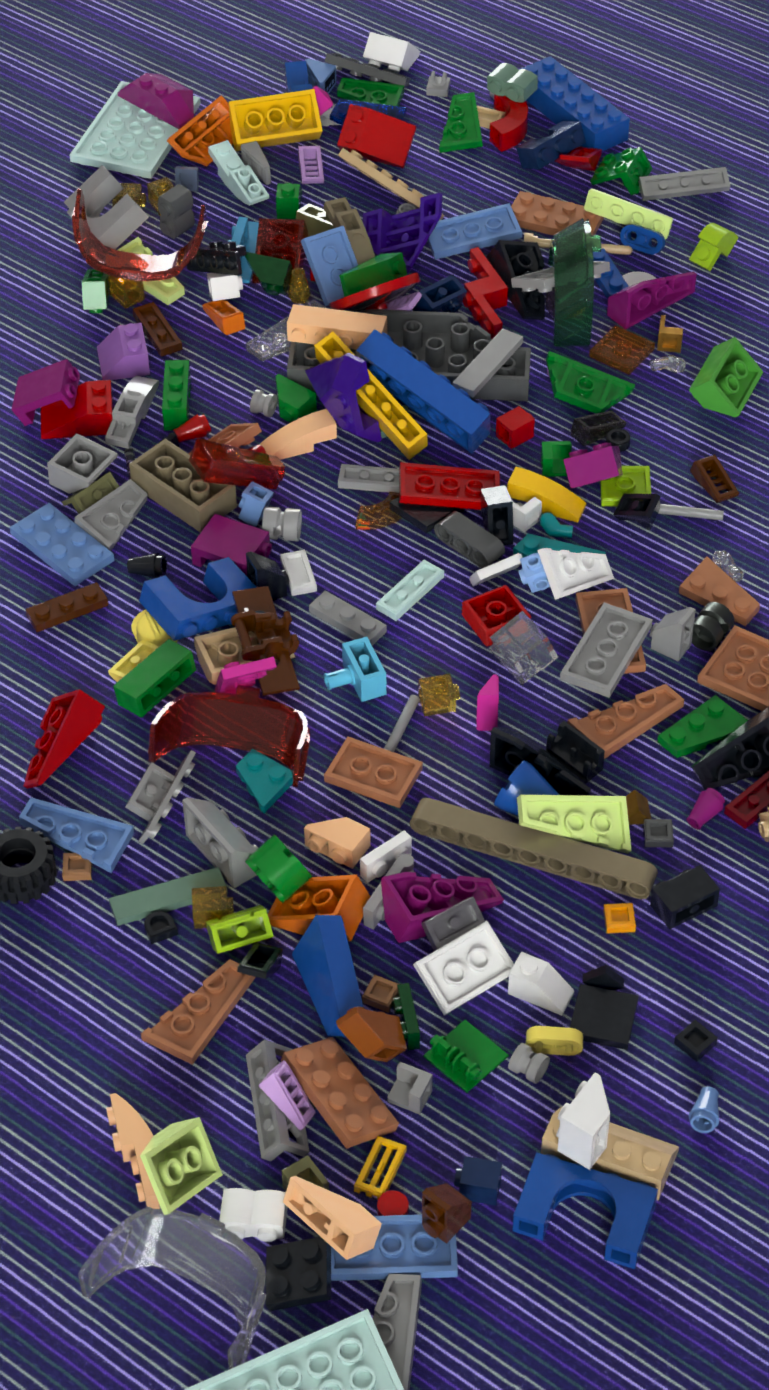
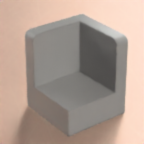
M399 1062L397 1066V1080L387 1096V1101L420 1115L432 1093L433 1074Z

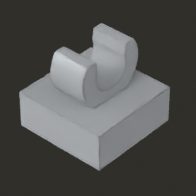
M432 71L431 76H429L426 95L448 97L450 78L447 77V73L443 72L442 77L435 76V71Z

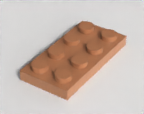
M523 191L519 192L511 206L520 228L578 242L591 243L604 219L602 216L584 210L583 205Z
M627 588L576 593L575 601L583 635L604 602L633 612ZM642 646L638 649L624 674L646 671Z
M334 1037L283 1053L281 1062L285 1060L307 1097L346 1149L397 1130L399 1122Z

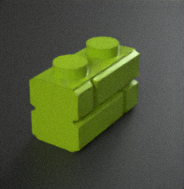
M262 905L222 916L220 920L215 918L205 921L212 948L217 954L273 937L267 911Z

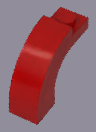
M494 94V109L505 112V117L490 123L489 141L503 152L518 145L526 136L528 130V105L526 101L518 103L506 96Z

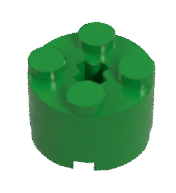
M275 834L245 861L282 903L288 900L312 877L311 873Z

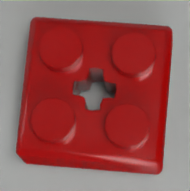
M507 585L462 602V616L485 646L494 645L531 629V615Z

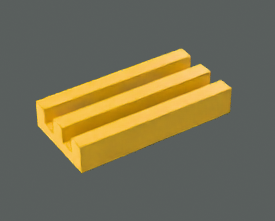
M377 1136L355 1182L354 1192L360 1194L363 1191L366 1192L368 1197L377 1196L378 1200L383 1193L389 1190L406 1154L407 1145ZM382 1146H386L387 1148L370 1184H366L367 1177ZM397 1150L380 1188H377L393 1151Z

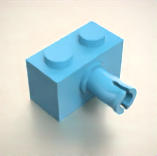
M368 637L342 643L344 669L324 673L327 689L331 690L351 684L354 686L361 702L387 695L386 672Z

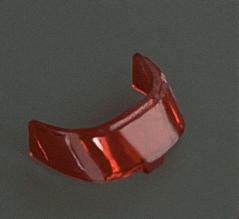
M77 189L76 203L72 214L75 243L78 244L79 250L83 258H86L87 264L95 270L110 276L136 281L164 280L177 276L190 259L195 258L208 221H205L206 207L201 205L197 230L190 242L173 254L156 256L118 251L104 246L90 231L82 189Z
M238 685L236 694L188 692L166 704L151 723L148 750L149 762H155L173 749L191 745H215L250 751L253 748L264 755L278 759L288 766L292 772L293 786L298 787L299 781H303L310 745V730L307 719L302 711L293 709L283 703L259 698V688Z

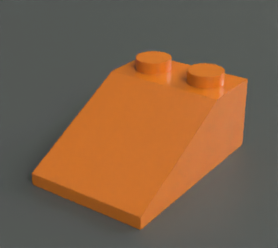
M357 875L311 877L284 903L276 897L268 917L271 926L304 935L315 915H341L347 940L352 941L363 918V907L371 896Z

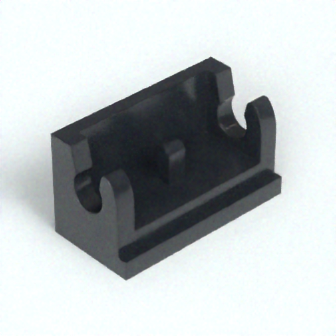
M563 721L558 726L556 737L551 733L549 734L545 751L586 784L603 770L605 750Z

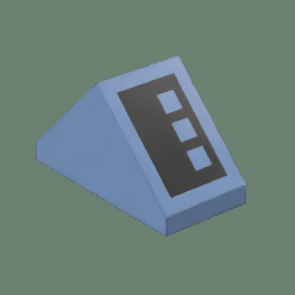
M305 59L309 84H312V88L318 86L329 94L336 85V65Z

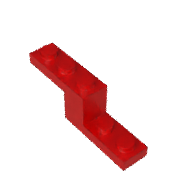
M479 247L470 249L468 268L471 273L475 274L478 280L464 283L467 293L462 302L472 312L474 320L478 321L482 329L491 334V339H493L502 330L503 325L494 309L507 306L508 287Z

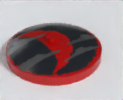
M418 272L341 298L329 303L331 309L360 312L366 309L384 310L388 308L387 303L409 292L421 280Z

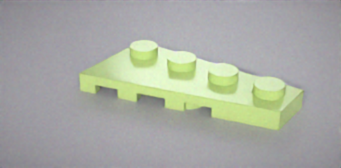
M139 237L105 257L106 266L167 305L185 295L184 286L170 271L164 269L163 263L153 257L152 251L148 247L145 248L143 246L142 240Z
M520 795L517 797L520 826L623 853L632 851L626 796Z

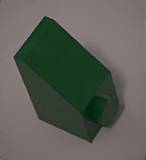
M246 252L245 258L264 291L274 296L279 294L286 295L293 274L291 262L289 260Z

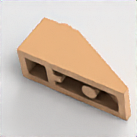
M297 1176L290 1177L283 1203L342 1257L348 1260L374 1249L382 1223L361 1204Z

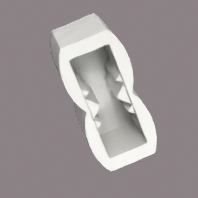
M242 1188L224 1189L219 1219L221 1235L231 1240H242L253 1236L264 1242H273L276 1239L284 1238L288 1208L283 1203L285 1192L277 1190L253 1191Z

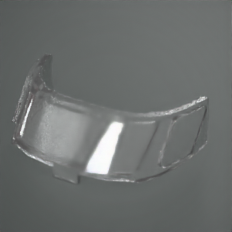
M147 1207L129 1216L114 1228L97 1245L80 1269L78 1276L82 1295L86 1298L91 1297L102 1285L123 1271L148 1266L172 1271L210 1290L233 1308L241 1329L227 1352L229 1370L247 1362L267 1294L263 1293L266 1272L265 1266L257 1252L236 1234L227 1230L224 1223L204 1213L198 1216L175 1209L170 1214L164 1215L162 1209Z

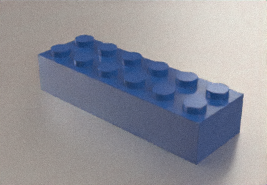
M549 56L521 68L529 70L538 76V89L526 101L555 124L562 121L581 122L586 143L582 144L583 147L602 149L604 151L628 140L630 118L554 58Z
M374 329L356 350L357 357L366 361L367 369L393 397L469 453L473 454L490 434L489 409L484 404H477L471 400L469 394L463 389H456L452 386L449 379L444 375L434 373L426 362L422 360L419 362L412 357V353L407 348L397 346L388 334L384 332L381 334Z

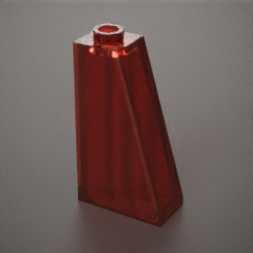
M201 438L196 439L189 458L190 463L203 482L248 486L253 481L265 488L277 489L279 482L282 481L285 475V466L277 456Z

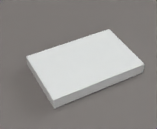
M485 921L415 962L413 966L443 1015H446L508 978L514 963L488 921Z

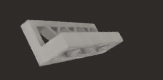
M264 1039L246 1054L261 1159L272 1161L284 1151L304 1157L309 1153L306 1128L304 1127L300 1131L258 1086L266 1075L280 1063L276 1055L283 1056L284 1052L293 1049ZM288 1129L296 1138L297 1143L289 1140Z

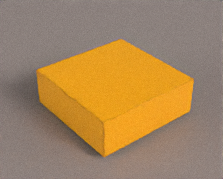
M633 903L604 904L603 912L606 934L635 932L636 923Z

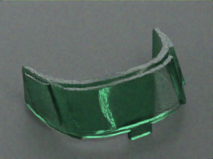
M582 218L554 234L550 243L548 264L549 266H554L555 283L554 346L590 345L594 297L593 252H601L602 247L601 235L591 234L589 219L584 221Z

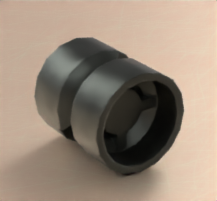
M707 603L694 619L692 644L703 651L714 650L723 639V636L734 625V617L731 611L721 603Z

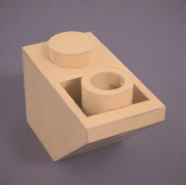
M347 817L307 824L304 828L305 846L315 853H321L331 858L334 862L341 865L344 864L352 869L371 846L370 828Z

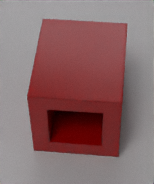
M518 406L496 418V437L510 449H513L534 437L535 418Z

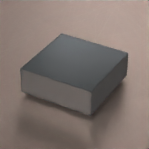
M644 819L645 847H673L672 819Z

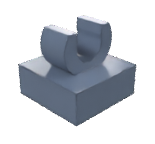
M176 166L175 186L180 184L190 191H198V167Z

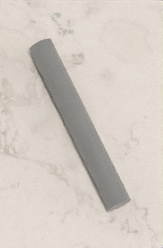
M660 504L658 514L723 521L724 511Z
M410 695L384 749L392 752L395 751L420 701L418 696Z

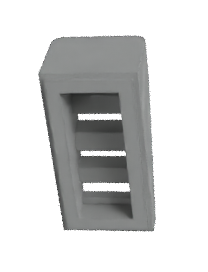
M253 141L242 144V162L245 166L249 165L255 175L266 185L271 184L270 165L258 142Z

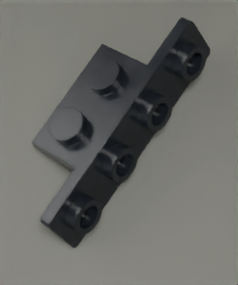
M222 240L209 242L207 247H186L184 259L189 271L241 275L240 256L246 255L245 246L236 245L234 241L225 243Z

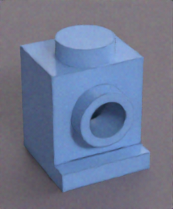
M251 481L241 495L242 499L238 506L241 508V512L238 518L244 523L256 527L263 519L265 506L269 507L274 492Z

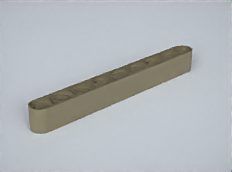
M422 798L419 801L409 823L412 830L418 834L636 899H646L649 896L658 874L657 868L647 861L555 834L520 826L514 822L432 798Z

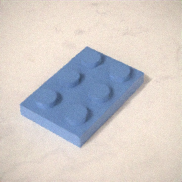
M344 226L302 239L301 244L324 305L328 306L329 303L344 298L339 275L358 266Z

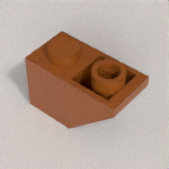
M354 1007L349 1009L347 1014L336 1020L337 1027L367 1059L388 1062L407 1049L398 1016L389 1015L382 1011L367 1010L363 1007Z

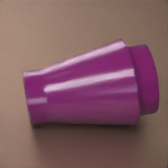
M712 788L701 791L690 815L686 819L688 824L697 830L701 829L705 823L723 810L724 797Z

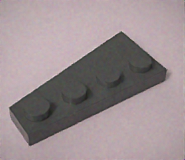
M339 53L326 54L325 62L336 65V70L342 71V68L350 70V74L359 77L365 74L370 76L369 80L382 83V80L390 82V84L404 85V87L409 86L410 77L386 69L380 70L379 67L371 64H360L359 60L353 58H342V55Z

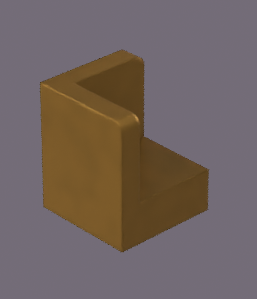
M661 315L657 351L681 353L683 328L665 327L666 315Z

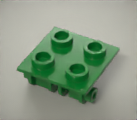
M467 1020L461 1022L446 1036H433L430 1040L432 1048L423 1055L426 1060L466 1093L509 1057V1054Z

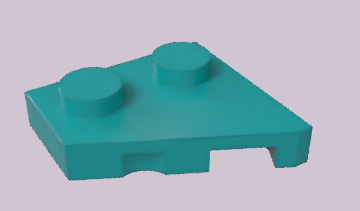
M253 748L236 765L237 775L246 784L248 792L251 796L255 797L260 811L264 814L297 780L296 772Z

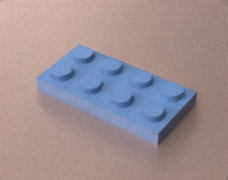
M510 203L440 220L427 242L436 260L469 252L470 249L479 247V249L496 245L499 240L513 241L522 238V230Z
M50 503L10 527V533L13 537L74 586H77L114 562V554Z
M422 1215L374 1216L382 1223L374 1249L346 1260L331 1247V1281L387 1279L388 1274L421 1275V1278L458 1277L456 1234L447 1244L438 1237H431L422 1226Z

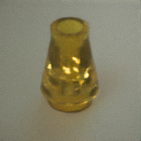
M295 268L291 272L288 296L292 302L302 304L309 299L311 291L305 276V270Z

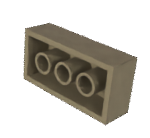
M167 439L162 440L129 463L131 480L142 488L150 499L200 533L214 514L224 517L237 507L236 486Z

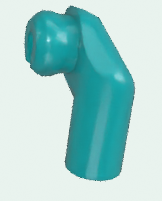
M549 512L541 515L540 525L549 536L572 538V525H561L556 517Z

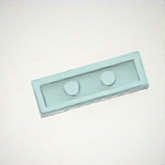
M423 560L376 603V610L397 621L444 578V570Z

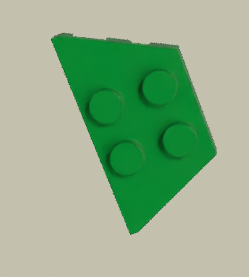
M548 352L546 363L554 398L601 415L633 392L635 387L633 383L554 352Z

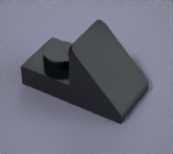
M623 493L613 515L619 520L637 521L647 530H650L660 510V496L658 494Z

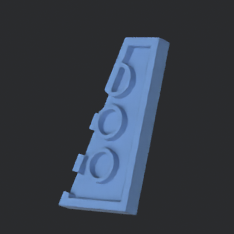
M32 797L19 816L20 825L26 828H33L34 832L39 830L50 841L72 853L79 854L85 860H90L91 863L110 873L113 872L134 835V826Z

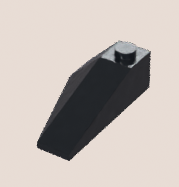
M499 240L486 256L487 260L508 287V298L523 319L543 320L545 318V296L538 292V289L523 292L522 288H512L511 278L536 272L544 268V260L538 243Z
M769 707L745 722L691 766L704 790L735 783L750 777L762 776L769 771Z
M493 727L490 739L491 768L510 776L523 761H528L559 795L590 796L591 788L531 738L506 727Z

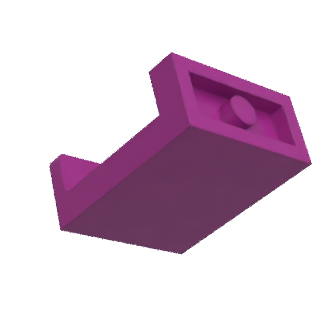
M68 359L18 377L11 410L23 425L27 426L33 423L35 411L40 407L62 400L68 408L74 407L80 380L78 369L73 367Z
M214 514L191 545L192 564L202 567L207 559L217 561L230 557L247 576L246 553L251 551L267 558L272 549L269 532Z

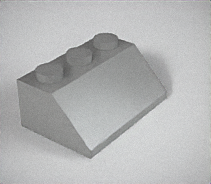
M189 797L183 799L186 836L215 868L219 867L222 876L233 888H236L255 877V872L245 861L258 847L255 844H250L243 830L240 827H235L230 822L227 813L223 809L219 810L213 802Z

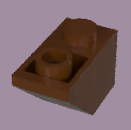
M447 1183L426 1188L422 1192V1226L431 1237H438L447 1244L471 1219L472 1201Z

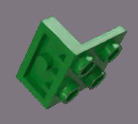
M641 147L627 148L620 153H610L604 156L590 182L592 185L621 177L623 185L628 189L630 195H634L640 191L639 177L649 176L653 168Z

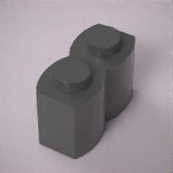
M180 184L162 194L158 199V210L161 214L160 229L165 235L173 239L192 228L195 223L192 210V193Z

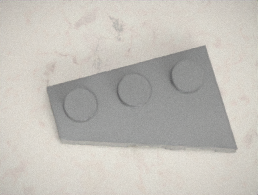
M130 479L75 516L74 523L111 551L146 503L148 494Z

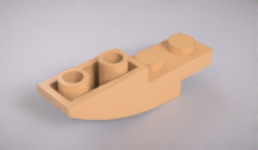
M116 1093L110 1094L112 1107H107L106 1111L109 1125H116L117 1129L116 1133H112L115 1152L121 1151L123 1161L131 1162L133 1176L138 1174L140 1176L141 1182L135 1183L139 1202L145 1201L148 1213L159 1211L158 1199L140 1157L154 1135L143 1118L126 1100Z

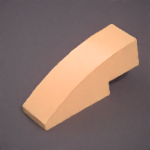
M327 409L313 412L285 425L260 443L266 451L265 459L267 463L313 452L314 444L337 438V425Z

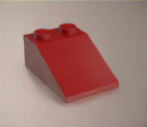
M350 104L337 146L340 150L344 148L348 152L356 151L363 156L362 159L404 168L417 127L376 110Z
M111 380L87 381L78 385L75 404L72 408H68L62 400L41 407V439L74 437L76 433L81 436L106 435L113 420L112 412L114 407Z

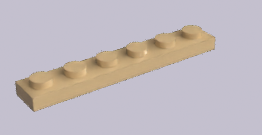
M342 148L338 156L347 164L404 201L414 204L417 209L420 208V198L424 197V195L415 189L412 192L409 191V186L400 179L395 182L392 180L393 176L386 170L378 171V166L370 160L362 161L363 156L356 151L348 152ZM443 214L441 215L439 221L443 219Z

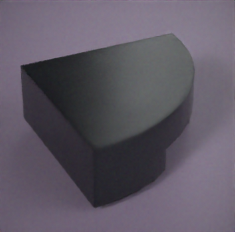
M604 965L584 973L582 983L608 990H618L624 988L625 979L609 966Z

